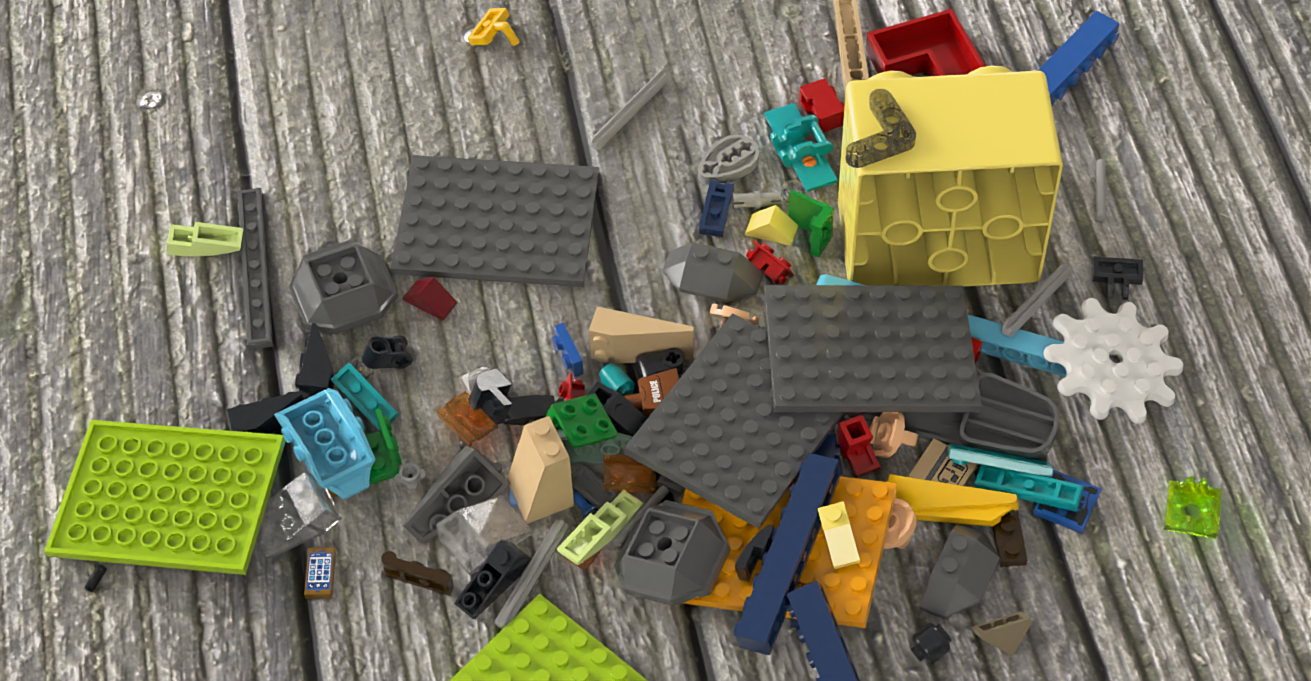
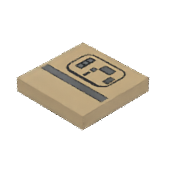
M933 438L908 477L965 486L977 469L978 464L968 462L967 465H960L952 462V459L947 455L948 445Z

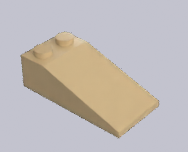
M602 307L596 308L589 328L591 359L601 363H636V360L642 355L653 354L671 348L682 351L684 360L694 358L693 326Z

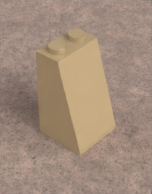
M549 416L524 425L507 481L510 483L508 487L512 490L518 502V508L526 524L574 506L570 457Z

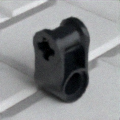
M400 335L394 337L375 336L370 338L362 355V362L370 369H402L411 365L413 357L408 353L406 337Z
M676 348L653 354H645L636 360L640 378L677 368L680 379L686 371L683 364L684 354Z

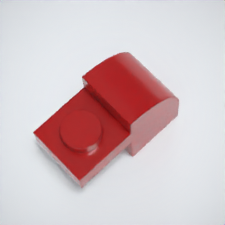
M863 414L840 422L836 429L837 442L840 445L842 457L847 459L855 478L879 470L881 466L870 445L873 435Z

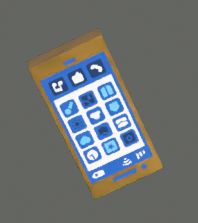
M308 548L305 599H332L335 548Z

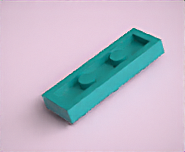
M349 362L331 378L332 382L378 430L376 409L380 408L383 417L388 415L390 424L400 416Z

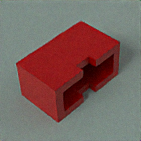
M825 78L800 86L799 102L806 114L811 113L817 116L818 124L823 133L843 126L845 104L838 100L835 88L832 85L830 86Z

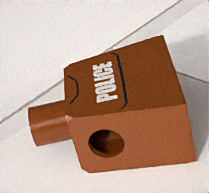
M677 368L640 378L638 380V394L625 395V399L637 409L641 408L642 413L649 418L679 380Z

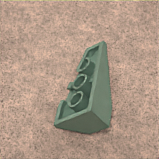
M561 428L557 431L570 457V464L639 463L624 454V447L632 439V436L618 433L616 438L574 449L563 429Z

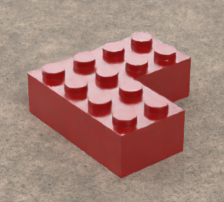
M952 8L867 33L866 52L878 74L888 71H900L909 75H915L926 71L928 76L966 75L980 67H986Z

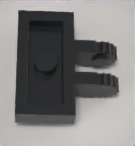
M1094 256L1092 261V282L1107 283L1106 298L1108 299L1113 298L1114 283L1122 284V299L1128 300L1129 284L1142 285L1143 259Z

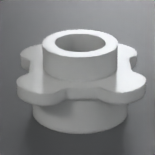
M406 463L400 468L399 474H396L395 481L398 484L406 485L409 490H415L418 487V482L426 477V473L423 469H419L416 464Z

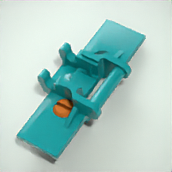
M794 103L764 113L766 120L773 130L770 138L784 166L790 167L796 172L806 192L838 183V179L824 156L833 150V144L825 137L818 124L817 116L802 117ZM809 129H811L818 143L813 144L812 141H805L804 137L809 136Z

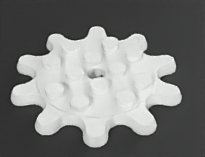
M1095 298L1083 301L1081 309L1084 313V318L1082 320L1073 319L1066 314H1060L1054 318L1053 326L1063 335L1064 343L1047 346L1043 352L1044 357L1049 362L1061 364L1067 371L1066 377L1061 379L1057 385L1059 392L1064 396H1072L1075 393L1086 394L1091 400L1090 413L1094 418L1103 420L1108 416L1111 408L1119 407L1125 410L1128 418L1133 423L1141 424L1147 417L1144 406L1146 401L1153 400L1164 407L1174 404L1175 393L1165 384L1163 378L1169 375H1180L1183 371V362L1179 358L1166 355L1160 348V345L1168 339L1167 327L1157 325L1147 328L1139 324L1136 319L1137 308L1131 302L1123 303L1120 305L1117 314H1112L1103 310ZM1109 355H1119L1120 363L1113 362Z

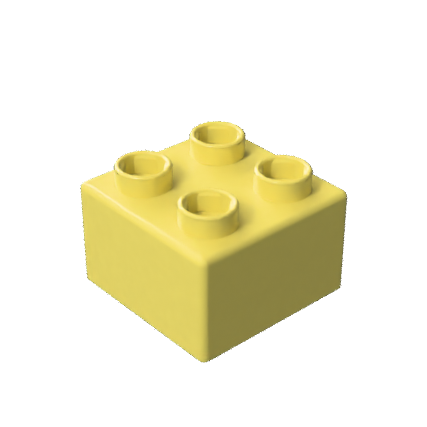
M991 65L980 67L966 75L912 77L904 72L888 71L872 76L868 80H854L847 84L838 193V208L847 280L863 285L965 287L1035 283L1041 279L1063 168L1045 73L1042 71L1013 72L1003 66Z

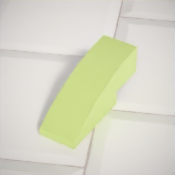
M195 222L194 227L170 224L167 255L213 256L240 251L243 228Z

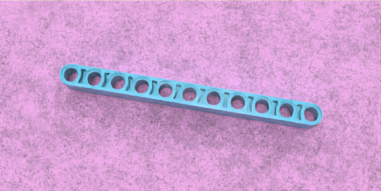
M824 274L819 277L816 285L863 284ZM968 315L971 337L983 341L981 353L1060 376L1067 375L1064 366L1059 363L1049 362L1043 354L1047 346L1063 344V341L1021 329L1013 336L1008 337L1001 332L1003 324Z

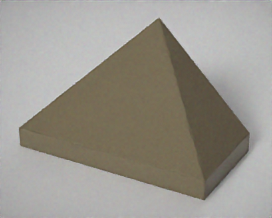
M1020 611L972 626V632L984 641L1013 656L1031 626L1032 621L1030 617Z

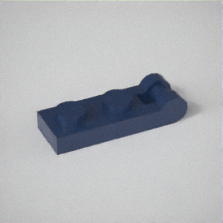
M710 179L699 226V234L723 237L735 182L727 181V183H721L717 179Z

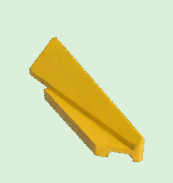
M892 474L888 478V482L896 483L897 485L895 498L907 502L915 511L916 520L994 526L1001 521L1003 515L1011 510L1017 511L1019 509L1016 494Z

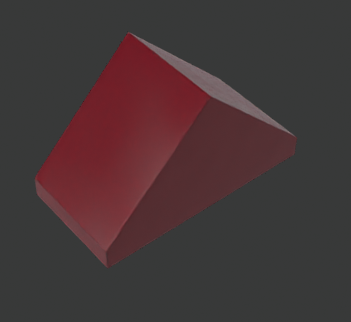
M435 277L417 280L403 296V301L442 321L457 304V301Z

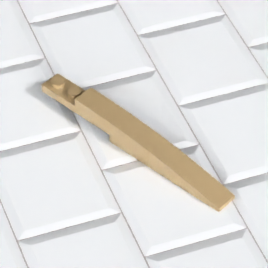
M833 0L843 85L846 95V86L850 81L868 80L869 74L857 0Z

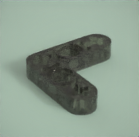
M876 89L871 92L869 97V108L883 131L852 142L846 147L845 160L853 168H861L906 152L915 146L916 131L888 90ZM894 116L897 117L899 121L896 123H890L886 121V118ZM884 143L888 147L884 150H878L874 145Z

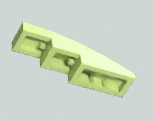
M623 490L611 503L607 501L595 515L590 513L557 548V551L576 565L581 564L608 544L642 508L644 503Z

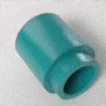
M611 363L602 368L599 373L602 384L620 393L624 398L625 395L633 394L635 383L620 366Z

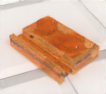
M464 391L447 402L446 406L442 409L438 408L437 416L470 447L474 441H479L497 429L498 425L482 409L473 411L468 401L469 394Z
M604 454L603 490L655 493L656 471L629 456Z

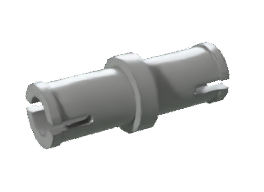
M757 190L753 191V193L732 194V199H734L732 200L733 209L754 207L755 210H759L760 207L774 205L781 207L780 191L760 193Z

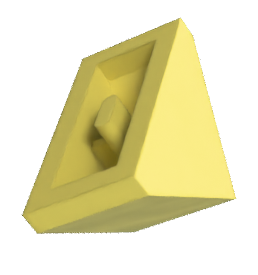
M774 205L752 214L745 235L792 246L798 230V224L779 207Z

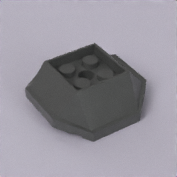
M351 240L303 255L289 286L290 293L305 329L311 330L312 323H316L319 331L330 334H337L381 319L389 310L391 304L398 298L397 290L382 256Z
M665 500L658 506L647 508L643 517L635 522L614 567L626 594L674 606L687 602L697 596L700 598L710 595L731 549L712 511Z

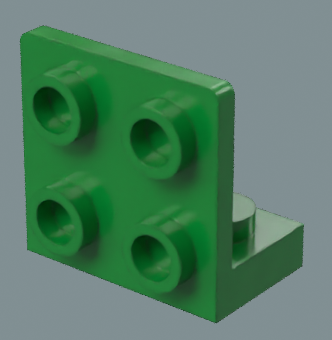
M791 190L789 193L788 216L798 224V227L811 232L809 243H811L810 254L819 258L833 238L834 208L825 202L810 198L804 193Z
M596 393L552 404L545 416L550 417L555 428L563 429L574 449L613 439L618 435Z
M380 408L375 410L379 431L365 435L376 459L370 471V485L395 477L396 474H399L398 465L402 464L398 452V443L395 436L392 435V427L388 415L383 417Z

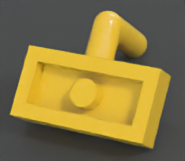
M506 8L489 9L467 38L471 45L485 46L492 42L493 37L498 31H503L512 46H516L520 42L509 23L505 22L510 16Z

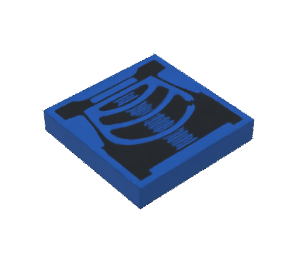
M1053 470V479L1084 485L1078 510L1076 512L1037 503L1033 515L1082 534L1102 488Z

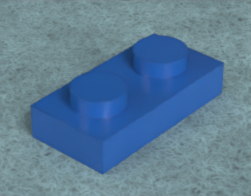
M564 323L555 325V336L552 337L556 350H561L563 354L562 361L566 370H571L574 378L583 375L582 358Z

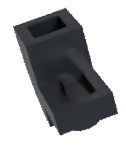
M498 369L480 373L469 395L470 407L473 411L482 409L496 425L504 423L512 405L506 398L512 384Z

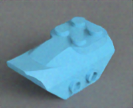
M328 388L274 415L283 428L281 431L286 442L293 443V451L297 459L305 462L319 486L332 491L345 500L370 486V471L376 459L363 432L365 430L364 424L359 416L355 417L353 415V409L347 398L343 399L338 391Z

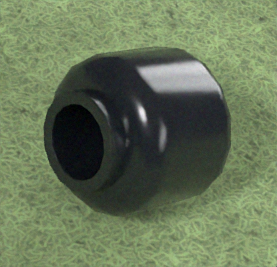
M928 623L912 635L911 640L914 646L910 650L920 662L925 659L928 663L934 664L950 651L949 643L952 639L940 624L935 626L932 623Z

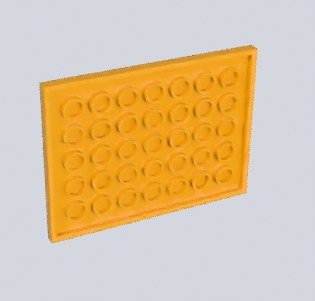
M799 476L796 478L793 484L797 483ZM840 477L830 505L844 501L860 563L834 569L823 526L821 525L796 588L798 589L818 581L823 586L838 625L866 628L896 497V483ZM791 486L760 529L688 489L685 490L682 504L712 511L731 551L710 595L700 598L697 596L683 604L743 612L744 602L747 597L751 596L753 591L754 577L756 574H760L762 569V560H758L749 582L739 580L735 564L744 548L757 533L767 525L773 526L774 529L779 527L781 511L784 506L788 505L790 500ZM787 611L786 618H792L789 611Z

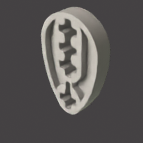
M730 135L722 138L703 156L698 166L699 181L709 185L710 179H717L718 182L727 183V181H734L750 174L755 170L759 162L757 144L749 137L743 135Z

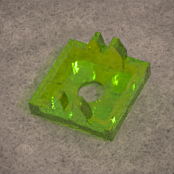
M1193 476L1185 479L1184 482L1169 480L1163 530L1217 539L1222 489L1209 487V483L1205 478H1202L1198 483L1195 482ZM1189 505L1196 506L1200 510L1199 516L1191 517L1187 515L1185 507Z

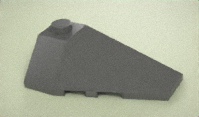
M465 446L447 465L402 526L420 543H424L448 529L450 525L471 516V513L483 506L486 507L493 503L510 483L475 449Z

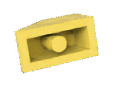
M844 501L818 508L834 569L860 563Z

